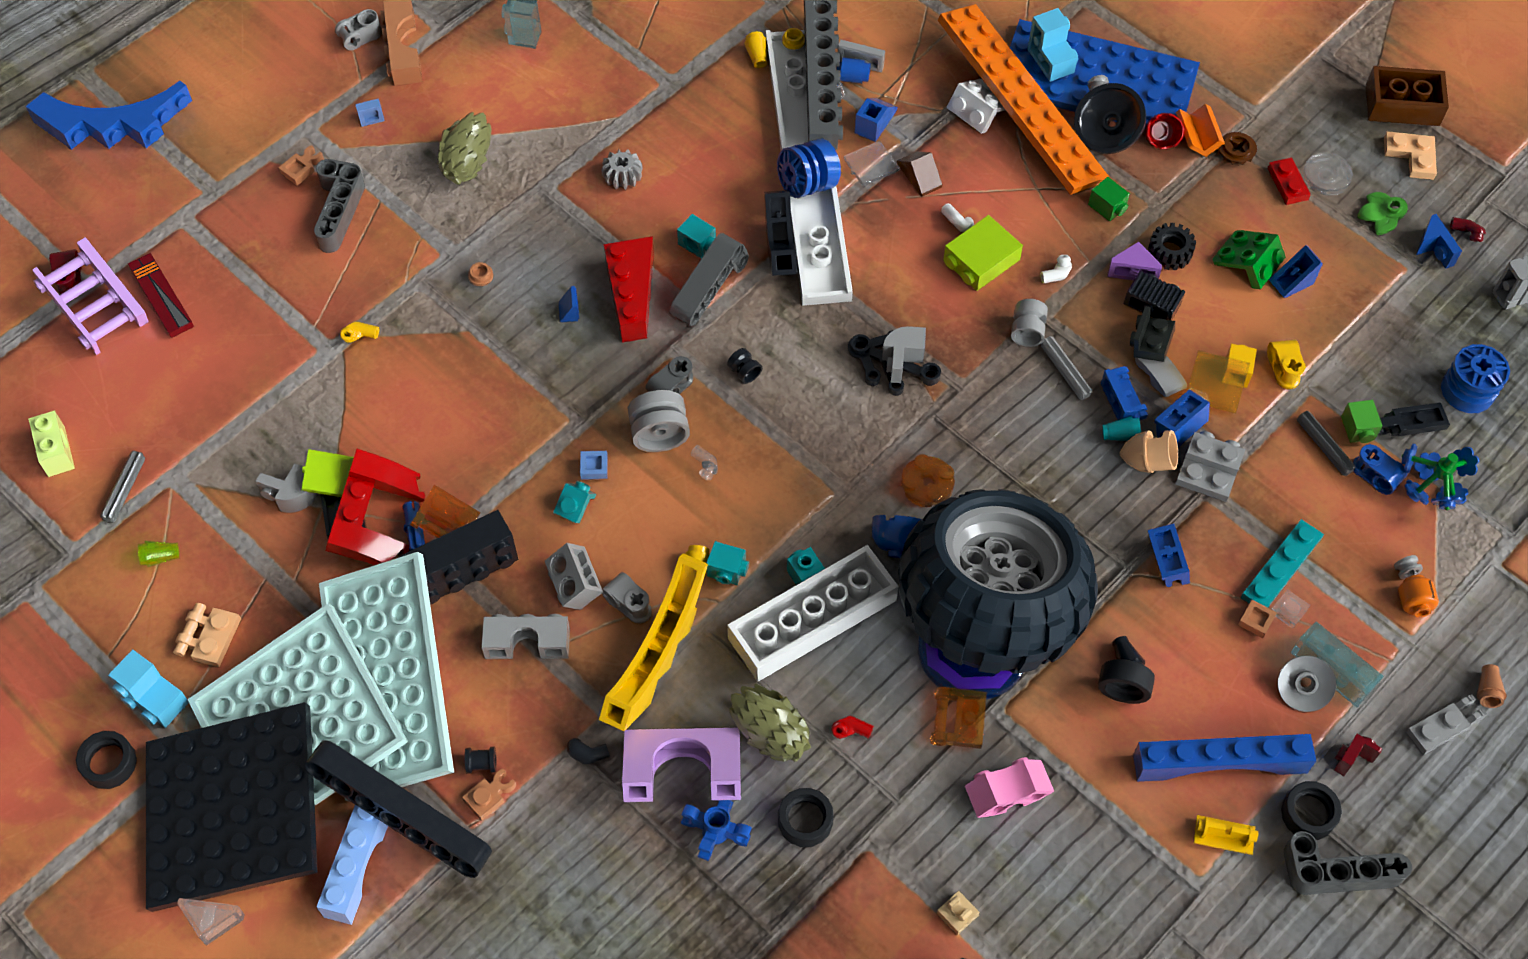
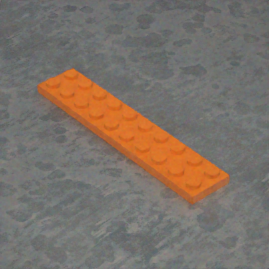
M976 4L940 14L937 21L1070 195L1097 186L1106 177H1109Z

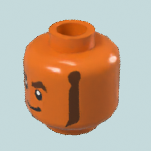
M1412 575L1405 578L1399 586L1398 594L1401 606L1406 613L1416 617H1426L1438 606L1437 591L1431 579L1423 575Z

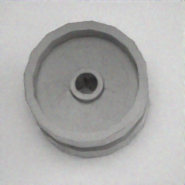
M670 390L646 392L633 399L627 407L633 444L640 450L646 452L671 450L686 442L690 436L684 399L679 393Z

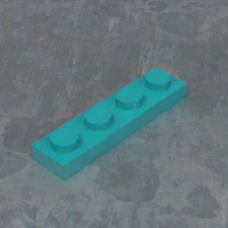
M1301 519L1246 588L1241 599L1249 604L1251 600H1254L1268 608L1321 541L1324 534Z

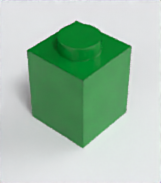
M1106 177L1091 190L1088 205L1110 222L1117 215L1122 216L1129 206L1127 202L1130 193L1111 178Z

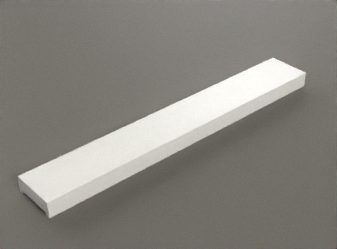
M766 30L767 55L780 149L782 150L783 148L808 142L805 44L796 50L788 49L782 44V36L785 31L771 32ZM837 187L815 192L801 198L790 196L792 233L796 248L802 306L852 302L853 291Z

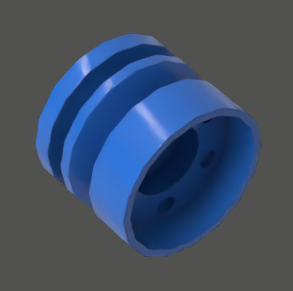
M821 138L783 148L778 155L777 172L783 189L789 190L791 197L801 198L815 192L834 188L839 183L841 165L835 148L829 141Z
M1472 344L1462 348L1455 356L1451 367L1442 379L1441 390L1443 397L1451 406L1459 411L1480 413L1487 410L1494 403L1499 392L1509 379L1510 368L1508 361L1499 351L1483 344Z

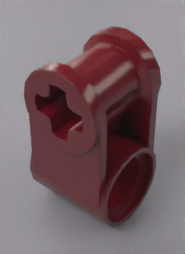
M73 249L51 253L49 255L51 272L76 258L78 251ZM82 266L55 282L58 285L60 295L81 282Z

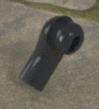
M573 738L567 744V752L570 757L584 765L610 757L606 743L591 748L581 742L580 739Z

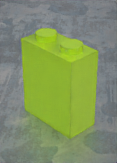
M988 215L945 245L943 261L949 269L958 273L967 285H971L978 291L1020 260L1023 245Z

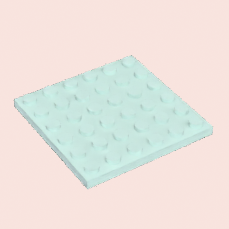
M329 603L188 699L201 728L306 702L310 705L312 753L321 741L328 740L370 767L408 742L336 610ZM313 777L314 803L317 805L335 791Z

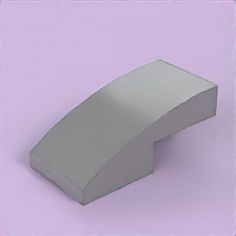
M1167 356L1164 362L1135 358L1136 365L1150 376L1151 385L1164 397L1187 388V382Z

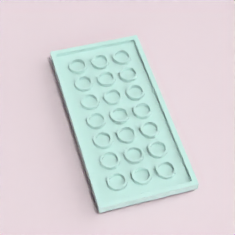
M415 552L319 583L322 607L329 603L336 610L408 741L372 766V768L401 787L454 773L423 554Z

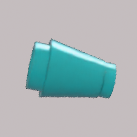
M1129 416L1102 425L1104 440H1130L1136 434L1141 433L1139 418Z

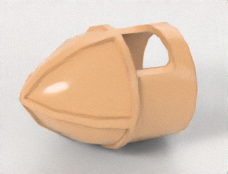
M1172 430L1164 431L1160 438H1154L1151 431L1138 433L1124 444L1120 451V456L1126 464L1141 472L1153 473L1154 471L1175 470L1178 464L1176 435Z

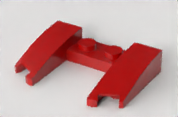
M356 449L325 551L374 565L392 560L399 552L403 554L409 552V545L364 528L362 524L373 488L424 502L425 493L419 492L416 481L420 479V473L387 458Z

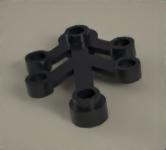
M893 330L885 335L871 339L863 334L853 336L848 342L847 349L852 357L860 359L865 370L866 384L876 386L880 383L881 374L874 368L871 358L880 361L889 381V393L894 396L901 395L904 390V382L901 380V383H891V372H886L887 361L882 360L883 350L878 349V347L884 345L886 337ZM903 362V371L920 377V380L925 385L933 386L939 382L941 368L937 364L926 363L923 366H919L912 362ZM872 375H873V376H876L877 378H876V379H870L869 376H872ZM898 385L900 388L894 389L892 386Z

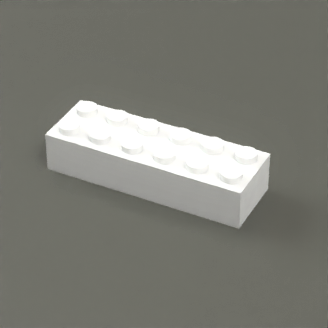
M866 545L728 624V640L756 681L759 682L897 600L899 586L870 547Z

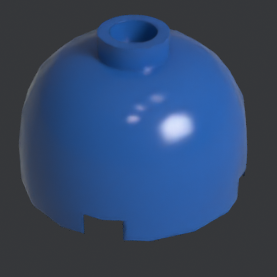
M886 515L873 516L872 537L875 544L880 549L888 551L889 557L901 558L904 543L920 518L895 515L894 518L886 520Z

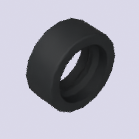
M1113 659L1106 661L1102 665L1098 689L1110 699L1128 704H1140L1151 699L1155 675L1151 669L1143 664L1125 659Z
M101 731L92 734L83 741L76 756L77 770L90 785L98 789H111L123 784L134 772L137 762L135 749L122 734L115 731ZM110 745L120 747L123 752V758L117 768L103 775L96 774L91 770V759L101 748Z
M1305 781L1295 785L1283 801L1281 812L1285 825L1293 834L1300 831L1308 832L1316 840L1327 837L1337 826L1341 818L1342 809L1337 795L1328 786L1316 781ZM1312 796L1320 800L1328 811L1327 821L1320 826H1312L1303 822L1298 817L1294 808L1295 802L1299 797Z
M798 788L789 792L778 809L779 829L783 837L791 844L799 847H813L822 843L829 836L833 826V807L829 799L822 792L812 788ZM800 802H809L817 805L823 814L821 826L811 833H801L792 828L788 815L794 805Z

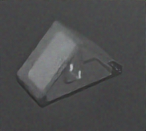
M182 898L178 900V906L197 936L206 946L244 920L245 914L238 905Z

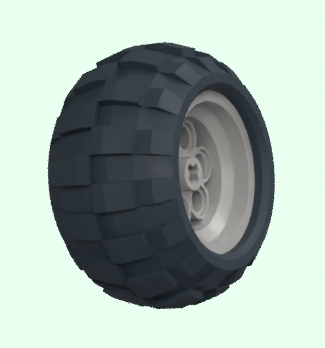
M983 489L967 491L965 494L959 495V497H950L932 507L923 520L920 519L909 533L904 543L898 568L899 591L903 610L906 617L910 616L912 623H914L915 632L930 647L941 650L943 656L958 665L965 664L978 668V671L996 674L1000 671H1010L1014 674L1036 670L1040 664H1046L1049 661L1054 662L1059 659L1087 628L1098 595L1097 576L1092 552L1084 538L1078 534L1074 524L1065 515L1056 512L1047 503L1037 498L998 489V491H986Z

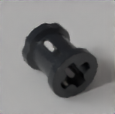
M495 746L490 747L489 750L465 749L466 774L472 773L473 770L496 772L497 754Z

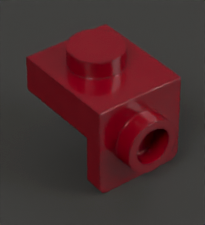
M1356 734L1348 746L1342 744L1337 752L1335 759L1339 762L1334 771L1345 776L1358 755L1373 763L1381 753L1382 748L1376 745L1375 741L1371 738Z

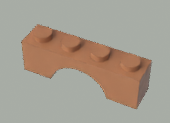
M385 0L383 1L384 10L380 11L382 25H386V28H382L384 42H388V45H384L385 57L390 59V62L386 63L388 77H393L395 86L423 82L417 49L407 47L401 43L408 34L416 31L412 1Z

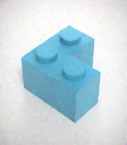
M1059 8L1033 17L1027 48L1050 82L1075 73L1078 61L1076 50L1071 48L1066 41L1068 30L1070 29L1069 20L1061 13Z
M134 650L108 675L114 682L112 688L121 696L120 699L131 709H134L136 706L143 711L141 715L152 725L158 722L166 728L189 703L181 690L164 679L151 662Z

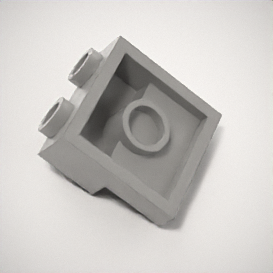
M1194 432L1176 485L1227 502L1245 449L1240 448V444L1233 440L1225 442L1217 440L1210 432Z

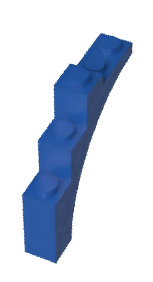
M178 81L167 90L149 99L130 105L111 108H89L57 100L43 92L30 102L26 108L35 124L71 150L83 142L89 135L108 149L121 141L126 135L143 147L148 148L164 134L161 126L192 102V98L186 84Z

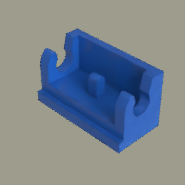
M1124 366L1112 370H1104L1101 386L1117 420L1129 416L1139 418V420L1147 419V407L1145 404H1141L1129 380L1128 368Z
M1189 389L1155 419L1157 437H1162L1164 431L1172 430L1176 435L1178 447L1181 446L1194 432L1198 431L1209 421L1210 402Z
M1175 524L1148 530L1159 571L1166 587H1171L1172 582L1175 580H1180L1182 585L1190 584V572Z

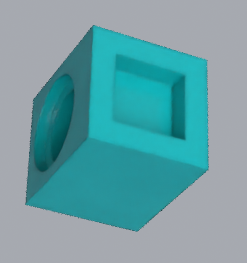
M691 214L677 229L678 245L702 258L716 238V228Z

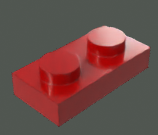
M1292 157L1269 162L1267 169L1286 205L1309 200L1311 194Z

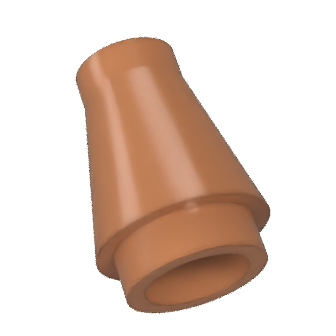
M1493 664L1484 665L1481 669L1482 674L1477 698L1484 707H1500L1504 704L1507 695L1500 676L1499 667Z

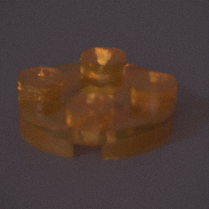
M925 454L916 456L915 460L910 461L906 465L902 473L901 484L905 491V496L909 501L921 507H932V504H938L951 497L954 489V469L939 458ZM929 477L935 483H929L928 486H926L923 484V478Z

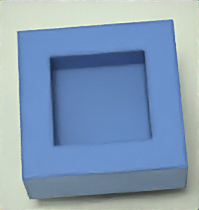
M379 98L355 104L362 127L385 121Z
M581 451V480L608 479L607 451Z

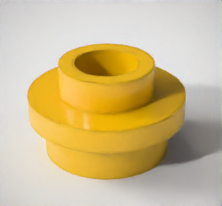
M798 28L787 29L782 36V44L788 49H799L805 44V36Z

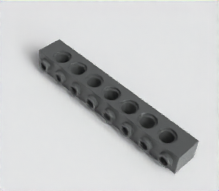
M804 0L808 142L823 138L829 141L837 150L838 140H843V125L838 124V121H842V107H838V103H841V88H837V85H840L841 74L840 70H836V66L839 67L840 53L835 52V49L839 47V34H834V31H838V17H834V14H837V0Z

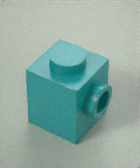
M717 541L714 542L707 560V577L714 578L722 584L728 585L731 583L738 585L741 576L745 577L749 568V561H746V550Z
M811 547L805 550H797L787 558V572L795 585L825 569Z

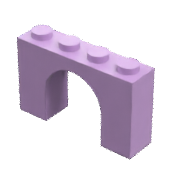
M738 728L637 729L624 731L622 775L624 802H653V784L656 770L665 761L676 757L695 758L709 768L711 772V800H741L740 730Z

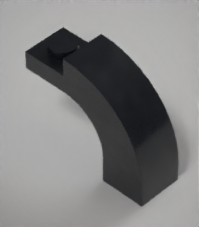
M790 191L764 192L767 245L772 276L797 274L796 248L793 241Z

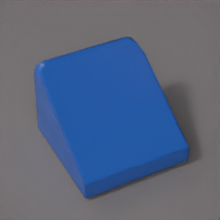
M571 286L559 301L560 322H574L579 319L578 297L575 286Z

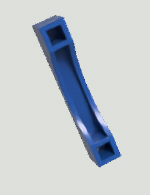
M1311 734L1139 742L1133 753L1137 782L1164 781L1193 773L1227 769L1260 770L1278 775L1307 774L1316 762Z

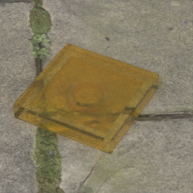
M1198 350L1187 391L1190 389L1209 401V407L1236 414L1250 362Z

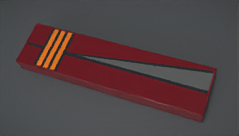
M151 253L128 263L130 270L171 338L194 327Z

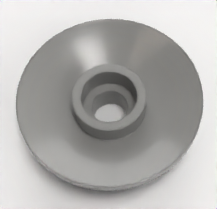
M1308 655L1298 656L1288 661L1282 667L1278 676V690L1282 699L1290 707L1298 711L1312 712L1325 707L1331 701L1336 690V678L1330 666L1320 658ZM1304 677L1311 679V684L1307 687L1300 684L1301 679Z

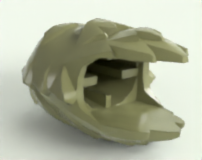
M470 112L461 121L457 120L442 132L437 155L438 168L447 179L457 185L475 178L478 175L477 172L483 168L481 165L487 161L485 155L490 146L492 129L490 123H487L484 113L474 115V112Z
M757 683L754 684L755 688L742 686L740 688L742 694H731L733 708H729L731 717L738 729L748 739L747 743L759 749L761 754L770 756L771 759L785 762L791 759L797 762L803 752L811 748L809 743L810 731L804 717L801 718L798 709L793 707L787 697H784L778 691H770Z

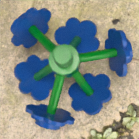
M1412 444L1411 449H1405L1404 454L1401 456L1402 464L1405 465V473H1409L1413 465L1415 471L1419 472V478L1425 480L1421 485L1416 482L1413 483L1409 479L1406 481V493L1413 501H1420L1427 505L1429 503V496L1424 492V489L1433 481L1442 479L1443 486L1440 488V492L1436 494V498L1431 499L1433 505H1439V509L1449 510L1455 509L1456 504L1460 505L1466 502L1468 489L1463 488L1460 483H1454L1453 473L1458 470V475L1462 477L1466 475L1473 476L1477 473L1478 468L1476 465L1479 463V458L1474 455L1472 448L1464 447L1462 450L1457 449L1443 458L1436 452L1430 454L1421 453L1420 457H1416V444Z

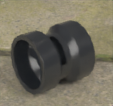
M746 348L735 351L727 361V366L733 372L738 373V378L744 384L754 381L763 370V366L757 360L752 359V354Z

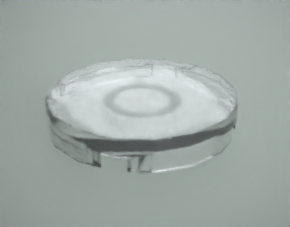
M1329 152L1311 156L1306 161L1302 173L1307 186L1313 191L1315 189L1321 191L1320 194L1337 195L1344 192L1350 185L1353 176L1349 163L1339 155Z

